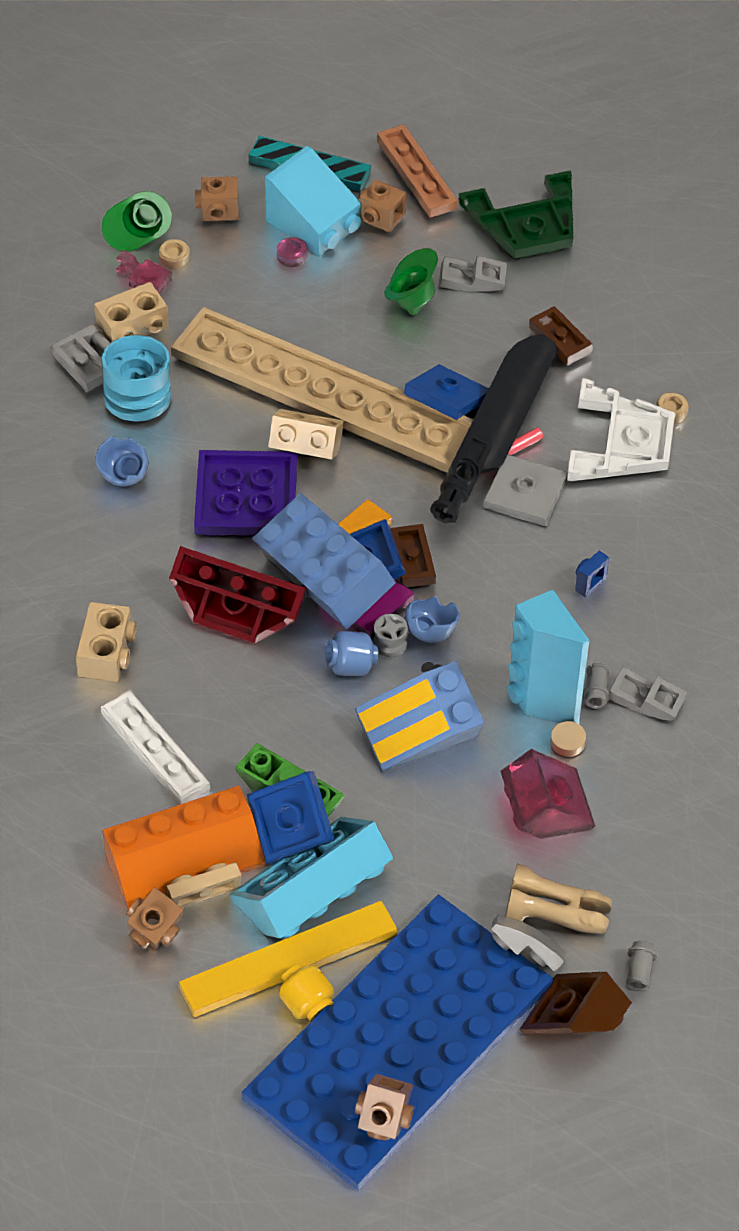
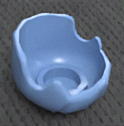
M130 437L128 439L108 438L98 447L95 456L97 469L105 480L120 487L135 485L141 481L146 475L149 466L145 448Z
M433 596L426 600L417 599L410 602L404 619L408 623V630L413 636L426 643L436 644L448 639L452 635L459 621L460 612L455 603L451 602L444 606L438 601L437 596Z

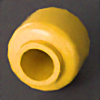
M296 964L282 975L281 978L284 983L279 989V996L295 1018L300 1020L308 1018L311 1022L326 1006L334 1004L331 1000L334 996V988L316 965H308L302 968L300 964Z

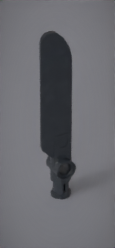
M536 335L521 340L504 357L440 486L441 494L438 500H435L430 507V512L438 521L455 523L459 518L460 513L458 510L461 504L468 500L480 474L497 470L503 465L557 354V347L554 341L547 336ZM444 508L448 509L446 513L443 512Z

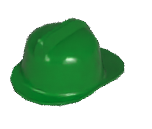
M151 191L139 192L112 206L103 217L101 230L104 239L111 247L119 251H132L150 243L168 231L172 223L170 204L163 196Z
M422 248L410 253L400 261L384 291L385 298L395 300L401 308L408 310L411 315H417L423 305L429 302L435 294L432 275L438 262L436 251L431 248Z

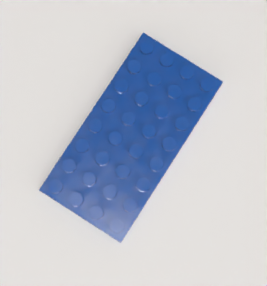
M438 894L332 1000L334 1004L326 1006L241 1092L242 1100L359 1191L540 999L544 991L553 982V977L520 953L516 955L510 948L507 951L504 950L494 940L490 931ZM376 1074L413 1084L409 1105L414 1106L413 1117L409 1128H403L395 1139H375L370 1137L366 1130L358 1128L361 1115L355 1114L357 1100L361 1091H367L368 1083Z

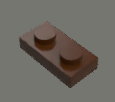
M555 306L529 319V328L536 335H544L554 341L557 347L556 355L567 366L592 353L593 344Z
M423 524L390 528L406 572L405 575L400 576L401 584L405 587L436 584V573Z

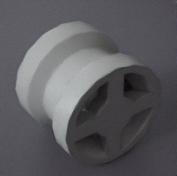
M385 614L376 620L374 624V645H377L379 654L386 657H396L406 650L408 646V623L397 614Z

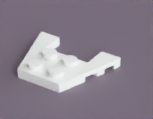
M582 378L578 408L611 412L605 454L571 450L567 481L668 470L675 413L638 398L635 402L619 396V391L608 387L606 391L595 387L594 381Z

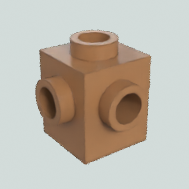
M201 177V190H195V208H201L202 221L239 220L238 177Z
M374 179L367 189H362L358 196V200L361 202V220L389 233L406 215V192L377 179Z
M154 887L145 900L140 897L137 898L126 913L129 917L127 928L131 931L128 936L143 949H146L148 945L155 950L161 944L167 947L180 931V928L176 925L183 918L184 909ZM150 919H156L159 921L155 925L147 923V921Z
M376 1074L368 1083L367 1091H361L355 1108V1114L361 1115L358 1128L366 1130L370 1137L379 1140L395 1139L403 1128L408 1129L414 1113V1106L409 1105L413 1084Z

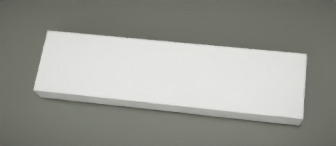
M130 690L101 706V714L179 805L192 801L210 790V782Z

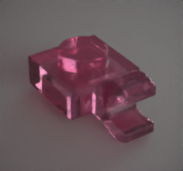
M125 250L116 257V261L121 263L116 271L124 277H129V286L132 288L151 282L160 294L172 281L171 271L148 259L140 264L134 255Z

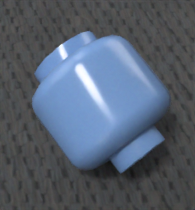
M337 632L332 639L327 641L325 648L326 665L331 667L332 671L338 676H366L371 666L377 664L378 647L373 645L371 637L365 632Z

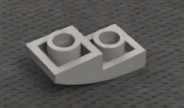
M497 915L493 919L491 929L494 933L492 937L504 950L507 951L510 948L518 955L525 947L529 946L531 948L529 953L540 966L548 965L553 971L557 970L565 962L566 952L556 942L534 927L502 915Z

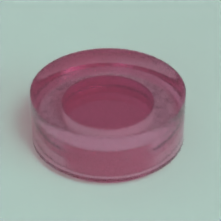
M292 237L281 240L277 245V260L287 267L302 265L307 260L306 243L301 239Z

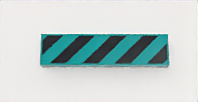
M259 136L248 155V163L275 170L304 147ZM314 150L348 189L361 192L371 174L370 164Z

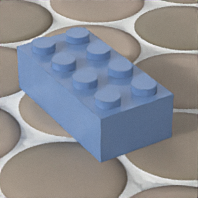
M302 493L298 494L252 538L265 557L296 585L307 588L306 594L346 630L396 583L384 564Z

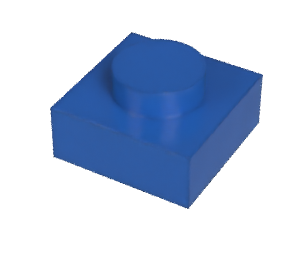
M599 550L590 559L585 558L582 560L575 572L577 575L575 591L586 597L605 581L608 575L610 557Z

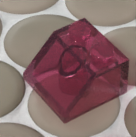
M530 749L500 771L505 785L504 792L510 801L514 814L513 821L518 830L544 839L587 831L595 827L577 768Z

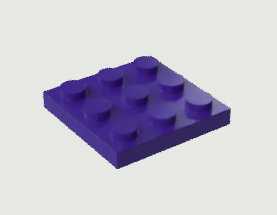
M199 450L194 534L255 536L296 497L297 453L284 451Z

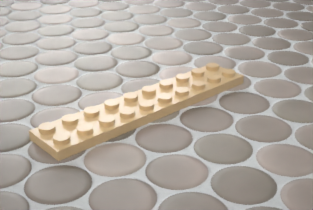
M205 307L199 311L171 346V356L307 414L343 420V429L446 473L473 422V419L466 416L455 420L403 394L404 390Z

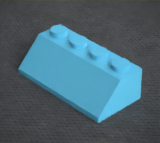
M550 590L516 605L515 619L512 622L513 641L510 644L511 663L508 665L510 675L509 684L506 687L507 693L514 704L518 703L526 715L557 723L571 721L579 724L589 639L555 591Z
M348 817L338 818L330 824L335 841L273 863L229 894L231 900L264 935L281 939L294 935L299 931L300 924L309 918L313 919L324 914L328 910L327 905L337 898H345L356 890L358 883L364 879H370L384 871V865L394 859L375 821Z

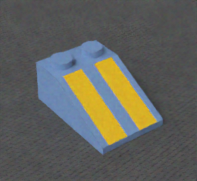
M457 661L424 672L355 708L356 715L382 772L476 738L485 724Z

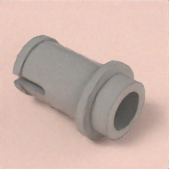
M593 663L592 667L589 665L586 669V688L583 690L582 698L588 707L599 709L604 707L610 699V693L607 690L609 669L604 664Z
M635 941L628 948L627 955L631 959L626 986L632 990L645 991L650 988L652 961L656 960L657 952L654 950L655 946L648 941Z

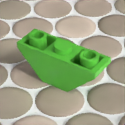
M256 743L236 765V772L252 792L306 772L259 743ZM316 778L325 810L329 817L344 799V794Z

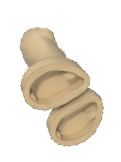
M517 864L505 916L521 922L525 918H538L580 932L604 934L609 924V919L605 914L611 911L612 900L608 896L600 894L598 890H586L564 885L538 876L529 867ZM537 897L552 899V900L558 901V902H560V903H562V904H564V905H559V904H556V903H553V902H549V901H546V900H543V899H540V898H537Z

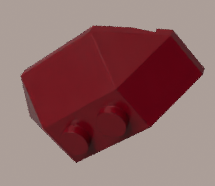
M182 546L179 547L169 576L193 623L254 644H258L297 620L307 588Z

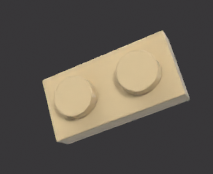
M219 863L209 867L203 874L194 877L183 875L174 879L170 885H167L166 896L178 906L184 908L234 891L240 887L241 873L237 863L227 866L225 863Z

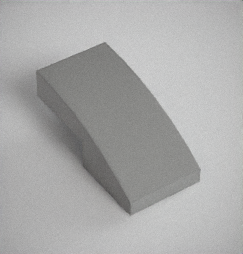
M444 256L440 269L439 287L470 292L503 290L507 263L477 256L474 264Z
M622 666L609 690V700L644 715L674 721L688 692L659 676L652 682Z

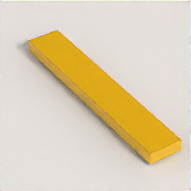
M381 900L179 981V989L195 1018L284 982L281 978L282 975L296 964H300L302 968L308 965L321 967L397 936V927Z

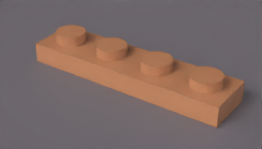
M404 124L377 133L378 144L429 218L457 209L458 200Z

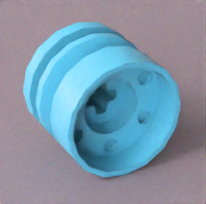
M141 335L124 336L113 341L105 348L102 355V373L106 408L113 415L123 420L135 422L146 421L160 416L168 408L171 401L170 356L168 349L160 341Z

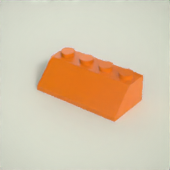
M239 785L102 830L105 855L127 909L131 907L137 898L140 897L145 900L154 887L166 895L167 885H170L174 879L183 875L194 877L203 874L209 867L219 863H225L226 866L237 863L241 874L266 866L254 818Z

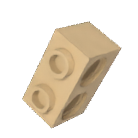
M151 282L94 303L95 322L104 331V336L110 343L124 336H148L169 328L168 306Z
M280 409L272 417L268 447L333 459L339 453L344 421Z
M90 602L76 653L78 677L119 682L122 669H127L129 665L130 649L127 648L129 641H135L137 622L132 621L131 607Z

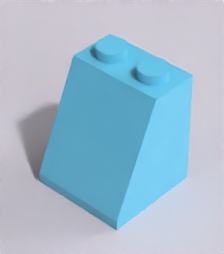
M309 146L304 147L265 176L266 221L320 257L327 250L333 249L340 240L348 234L355 232L361 225V202Z

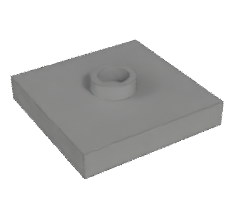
M507 455L484 500V508L546 527L567 481L568 472Z

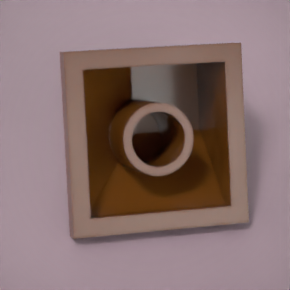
M607 971L556 974L553 982L544 991L519 1030L523 1034L614 1031L622 1023L624 1014L632 1002Z

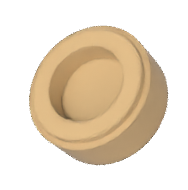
M172 239L165 241L159 247L160 263L170 269H179L186 266L190 260L189 246L182 240Z
M670 392L661 395L657 400L656 406L674 412V424H677L686 419L689 404L687 399L681 394Z
M564 721L554 726L551 732L550 744L557 754L564 757H573L584 750L586 732L581 725L571 721Z

